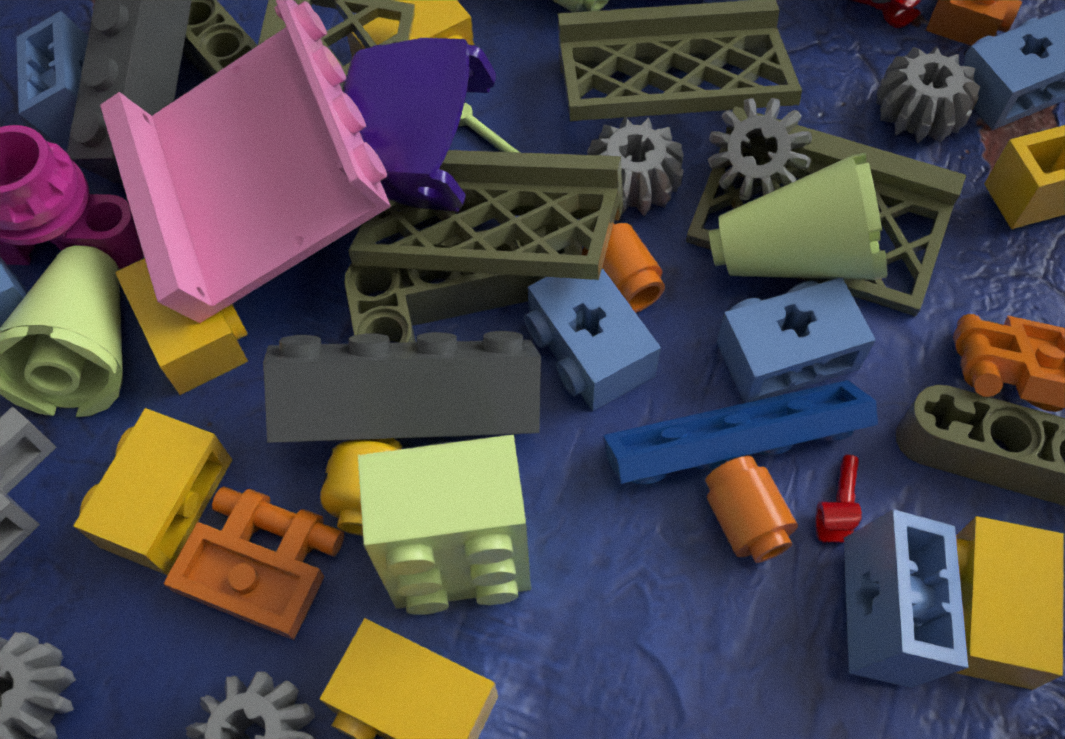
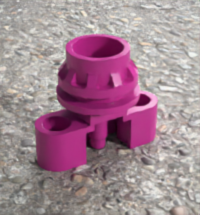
M22 125L0 127V257L6 264L30 265L31 258L29 254L35 245L48 240L55 244L59 250L74 246V244L76 246L95 247L109 255L116 262L119 269L138 262L144 257L131 209L125 199L116 195L89 194L88 182L78 165L72 161L70 156L59 145L46 141L36 130Z

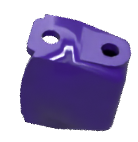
M418 38L392 44L376 45L360 49L351 59L342 91L353 100L365 120L366 127L359 132L363 141L368 143L376 152L386 170L387 177L380 182L388 200L415 208L459 212V208L464 204L466 196L464 191L448 172L439 168L447 155L458 128L466 93H489L490 88L495 84L497 76L484 51L474 45H468L465 39Z

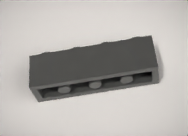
M95 0L67 148V154L78 166L113 183H123L100 104L120 92L152 116L174 101L192 0Z
M431 332L418 335L417 342L390 343V338L382 334H359L349 337V344H321V338L317 336L293 335L281 338L279 345H268L264 358L267 443L539 433L541 356L532 341L523 340V335L517 332H488L483 335V341H457V336L454 334Z

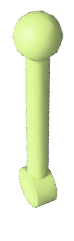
M464 103L458 126H469L501 152L520 153L473 116L472 107Z

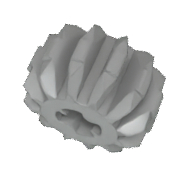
M937 46L929 54H925L920 49L913 47L905 57L896 56L888 66L877 90L878 98L876 103L881 106L880 121L895 123V135L905 131L913 133L917 144L927 135L941 143L950 132L958 133L961 127L966 125L972 114L980 86L973 79L975 68L959 66V54L951 57L943 56L940 54Z
M753 98L744 100V110L747 119L741 122L733 112L726 110L722 114V119L726 126L732 130L731 135L720 131H713L710 134L709 140L717 147L726 148L728 151L709 157V166L713 169H720L733 165L722 175L719 184L726 190L742 177L744 181L740 188L739 197L741 200L749 201L751 199L755 183H762L763 195L775 191L772 180L777 177L784 186L797 181L794 175L786 169L788 165L798 169H808L811 159L809 157L792 152L791 150L810 144L812 142L811 133L809 131H801L788 134L801 120V114L797 110H793L780 122L777 121L776 118L780 109L779 99L771 98L769 100L765 116H757V107ZM756 136H763L766 145L776 144L778 148L776 154L768 152L770 162L764 165H757L753 156L743 157L744 147L751 149L750 139Z
M624 117L619 125V129L604 125L602 132L599 134V139L591 140V146L587 151V155L621 156L623 210L621 215L628 207H636L645 217L648 210H650L651 203L665 208L667 202L671 199L672 192H677L678 187L682 183L684 172L681 169L684 156L682 144L672 141L673 137L671 136L670 127L653 130L649 117L642 125H633L627 117Z
M15 632L9 641L0 637V739H34V736L39 739L58 738L55 726L50 722L55 713L64 714L74 710L70 700L59 696L63 690L76 681L71 670L59 666L64 657L62 652L49 643L39 644V640L29 633Z
M258 671L251 679L248 688L236 676L226 677L224 686L226 699L220 702L210 695L200 697L202 709L211 714L208 722H196L185 727L187 736L192 739H250V736L244 732L253 723L266 730L264 736L256 735L255 739H315L307 733L298 732V730L311 722L315 714L308 704H295L299 689L290 681L286 680L274 688L272 677L266 672Z

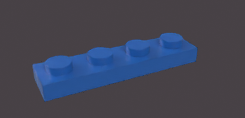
M849 380L605 434L603 439L607 460L621 484L627 482L651 484L664 479L667 473L693 467L703 470L716 469L732 458L754 453L762 455L781 454L790 450L793 444L815 439L827 441L846 439L854 434V430L878 425L877 404L874 398Z

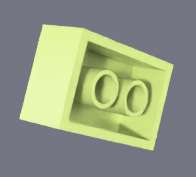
M514 434L358 455L364 547L396 609L406 607L407 613L415 615L433 614L446 610L449 607L448 601L476 598L478 604L497 605L517 599L518 592L531 590L527 527Z

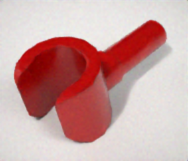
M852 0L883 11L885 20L894 28L908 25L921 14V11L913 9V7L922 0H891V2L874 3L871 0Z
M845 455L842 458L836 502H818L815 526L819 541L844 542V538L852 534L861 521V507L859 503L855 502V485L859 459L854 455Z

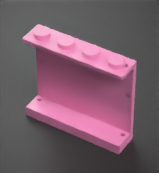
M276 0L277 6L274 9L276 14L285 22L286 27L154 115L151 116L120 92L100 104L157 302L198 323L213 316L391 207L380 182L387 177L386 170L373 148L362 139L359 131L366 127L365 120L353 100L346 93H343L340 83L346 80L345 73L333 53L326 46H323L321 38L327 35L325 26L311 5L306 1L298 5L294 0Z

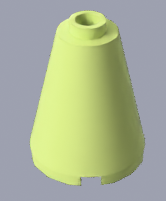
M865 153L849 156L719 216V228L709 230L715 266L726 264L730 276L877 280L887 278L888 275L885 250L880 251L878 241L881 240L880 231L882 226L869 162H866Z
M71 246L63 249L0 327V395L17 406L38 414L50 416L55 415L57 407H78L76 417L91 416L104 411L119 397L123 382L120 282L115 274L119 268L109 255L91 246Z

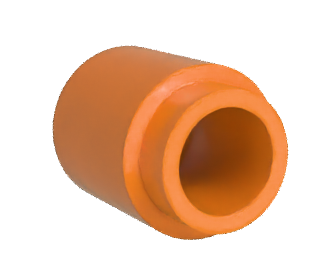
M613 224L602 268L634 312L637 313L652 305L663 294L665 284L661 280L662 269L630 224ZM584 247L582 255L587 256L588 250Z
M742 456L722 464L706 477L705 482L710 490L707 495V501L737 557L751 555L755 563H760L782 554L792 546L789 536L797 530L798 524L766 467H758L752 456Z

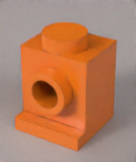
M938 0L925 31L972 46L986 36L994 37L997 30L1008 32L1022 1Z

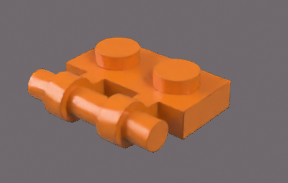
M975 314L964 315L958 320L953 340L957 353L962 357L960 364L965 381L974 387L979 395L983 397L994 396L1001 391L1003 383L1016 385L1020 399L1026 400L1037 408L1052 412L1061 411L1065 408V328L1008 315L1004 325L984 321Z
M223 486L217 491L212 502L213 511L229 516L223 529L220 531L197 522L163 584L174 593L294 640L325 577L319 568L303 563L306 555L313 549L333 557L336 556L343 544L344 531L323 524V516L308 510L301 509L296 514L270 504L271 500L268 495L252 489H247L241 493ZM263 529L281 536L283 539L275 552L249 542L253 533Z

